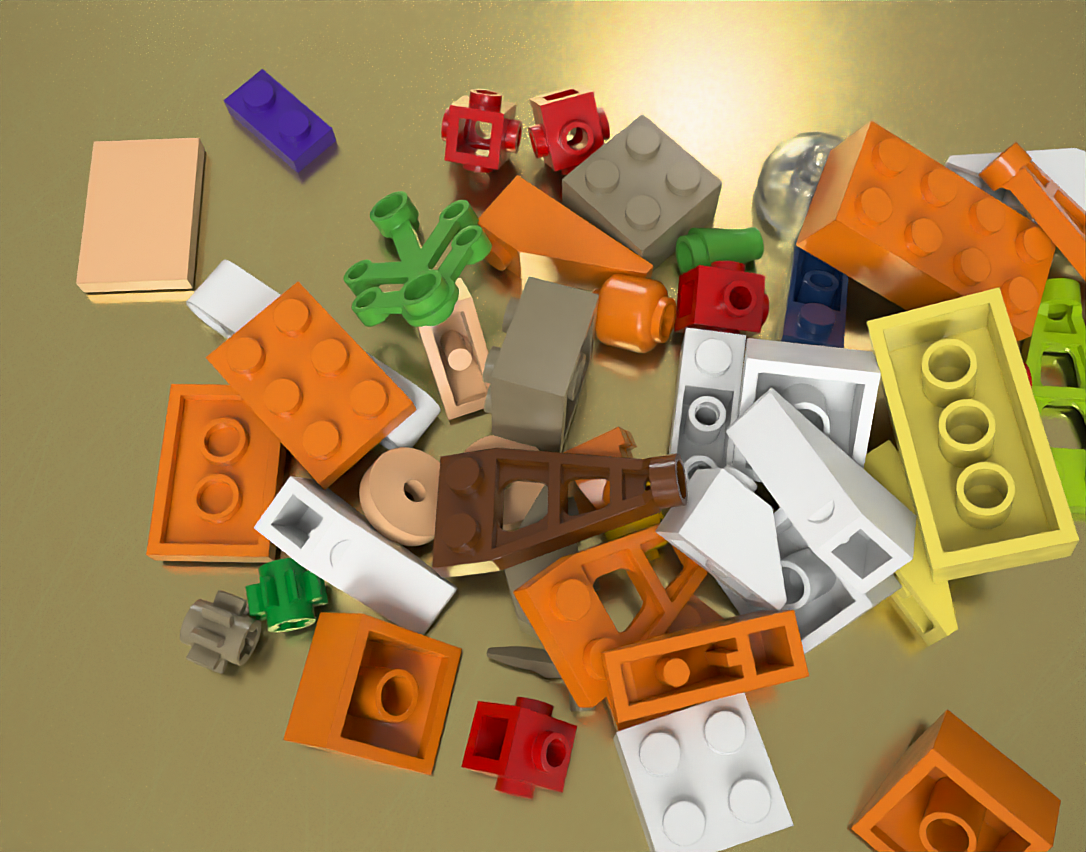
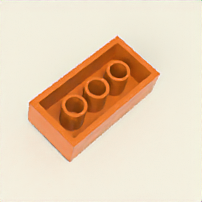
M872 120L830 150L796 242V246L907 311L1000 287L1016 341L1023 340L1032 335L1056 245L1038 224Z

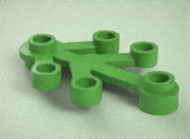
M393 192L375 204L370 212V219L384 237L391 238L394 241L401 261L372 263L371 260L366 259L355 263L346 271L343 280L356 296L351 308L365 326H375L383 322L390 314H402L405 320L414 327L435 326L444 322L452 314L459 297V288L455 284L456 280L466 265H472L481 261L492 249V243L481 226L477 225L478 216L467 200L455 201L443 209L439 216V223L423 247L416 234L420 226L418 220L419 211L406 192ZM451 242L452 250L438 270H434L433 268ZM404 284L400 291L383 292L379 288L380 285Z

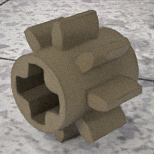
M218 590L214 602L202 598L198 599L187 612L180 630L181 643L192 647L186 659L220 674L224 673L228 661L239 666L243 665L253 653L261 632V622L249 617L247 600L223 590Z

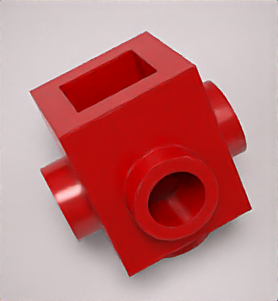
M577 85L529 98L535 120V125L528 127L533 153L536 159L543 158L544 162L554 171L561 170L563 175H568L602 147L604 140L610 139V127L606 112L603 107L597 108L593 90L583 85Z
M471 89L470 96L464 95L450 104V107L445 110L441 128L442 141H446L444 161L461 163L464 169L474 172L489 173L493 172L494 169L498 170L510 158L511 153L517 154L519 151L523 123L521 120H515L517 104L503 102L502 93L487 89ZM480 121L492 123L491 135L482 132Z
M715 261L711 263V266L698 265L679 276L674 332L685 333L686 328L746 335V338L761 333V327L766 322L769 313V297L764 293L766 275L745 272V264L735 261Z
M516 697L515 705L478 701L461 767L497 777L494 791L533 800L535 788L563 793L577 725L553 718V705L531 698Z

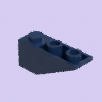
M796 238L774 341L844 348L848 276L796 246L798 240Z

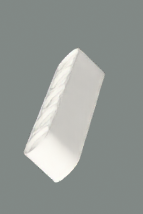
M224 259L190 296L186 304L203 322L228 339L281 295L234 263ZM367 353L412 400L417 409L379 443L388 450L400 447L413 448L439 415L441 409L425 391Z

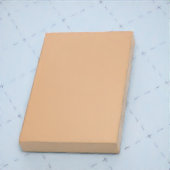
M200 138L94 141L76 284L83 292L193 288L205 152Z

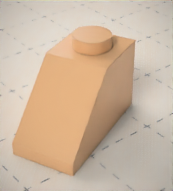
M458 278L455 282L459 288V297L452 314L438 325L417 327L448 420L484 409L486 395L490 383L483 382V371L489 352L473 298L461 278Z

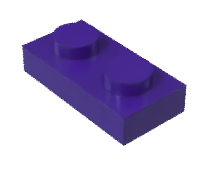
M263 69L223 100L228 112L297 173L336 141L332 127Z

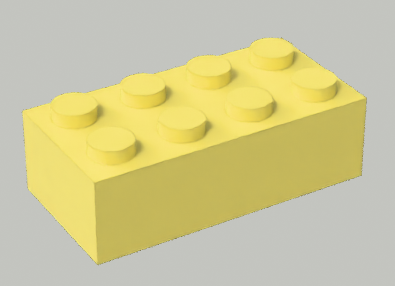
M1000 287L867 321L871 349L881 373L880 383L933 582L936 583L1071 556L1079 542V537Z

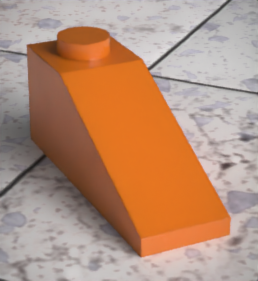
M519 175L511 181L478 218L477 225L481 226L492 243V249L484 259L494 268L501 271L507 268L521 279L527 280L528 276L572 288L594 291L595 289H601L604 282L613 274L652 278L653 265Z
M760 610L699 624L601 652L614 720L617 723L809 677L794 610Z

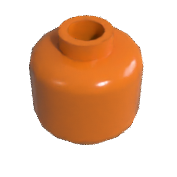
M613 274L604 282L601 289H595L592 292L599 294L595 335L602 344L632 352L647 353L652 351L658 343H665L669 339L675 323L676 302L674 298L668 296V290L661 281L625 274Z

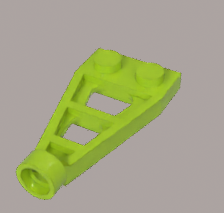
M1069 278L1047 279L1032 335L1024 339L1021 357L1031 372L1032 392L1039 414L1041 415V411L1046 405L1075 407L1082 414L1086 425V325L1082 317L1080 284L1078 281ZM1060 317H1061V320H1052V319H1050V318H1060ZM1043 352L1069 353L1072 356L1078 388L1043 386L1041 383ZM1050 447L1070 512L1086 514V449Z

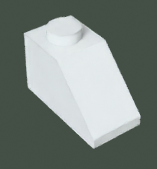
M725 466L724 468L696 470L687 483L688 498L686 506L670 508L655 532L750 605L780 611L787 598L773 508L754 493L757 489L756 483L735 468Z

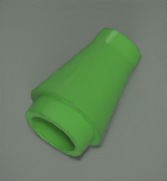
M756 227L744 229L691 228L687 235L680 236L676 242V259L681 274L698 265L711 266V263L715 261H735L745 264L749 261L761 259L764 252L763 239Z

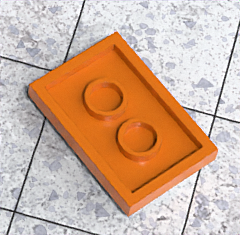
M296 282L205 357L324 490L417 410L412 400L299 282Z
M171 384L146 555L154 561L268 563L275 560L276 545L254 529V526L282 489L286 447L230 385Z

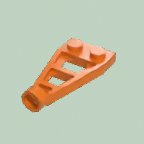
M1014 142L988 164L978 176L993 192L999 188L1011 190L1086 281V211L1045 174L1017 142Z
M660 523L563 556L513 591L514 596L579 708H593L609 695L601 652L664 635L708 574L705 569L672 545L683 565V569L666 588L662 586L645 555L647 550L666 541L655 532ZM618 569L626 570L643 600L640 611L622 632H618L593 588V584L598 577Z

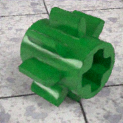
M292 558L278 559L263 564L258 569L260 583L245 586L250 616H256V619L259 621L267 619L268 631L287 632L310 626L316 622L314 607L328 604L324 579L309 570L307 571L306 568Z

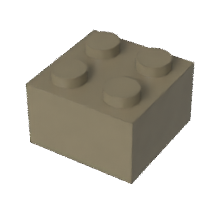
M642 113L562 179V205L651 263L654 271L676 251V242L680 236L687 235L691 228H703L715 217L723 181Z
M528 276L520 299L510 298L502 323V332L507 334L501 348L491 347L483 371V382L490 383L485 399L484 411L492 414V435L534 446L541 451L561 453L592 360L599 294Z

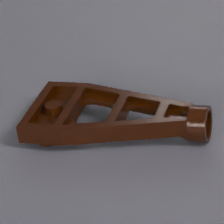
M491 448L441 456L432 569L442 578L502 571L660 513L661 509L686 506L688 491L682 459L678 453L636 459L508 448ZM606 479L610 481V503L598 510L570 516L568 515V484L573 480ZM516 481L546 485L548 487V513L546 516L534 524L515 531L503 530L504 488ZM650 482L651 489L646 491V484Z

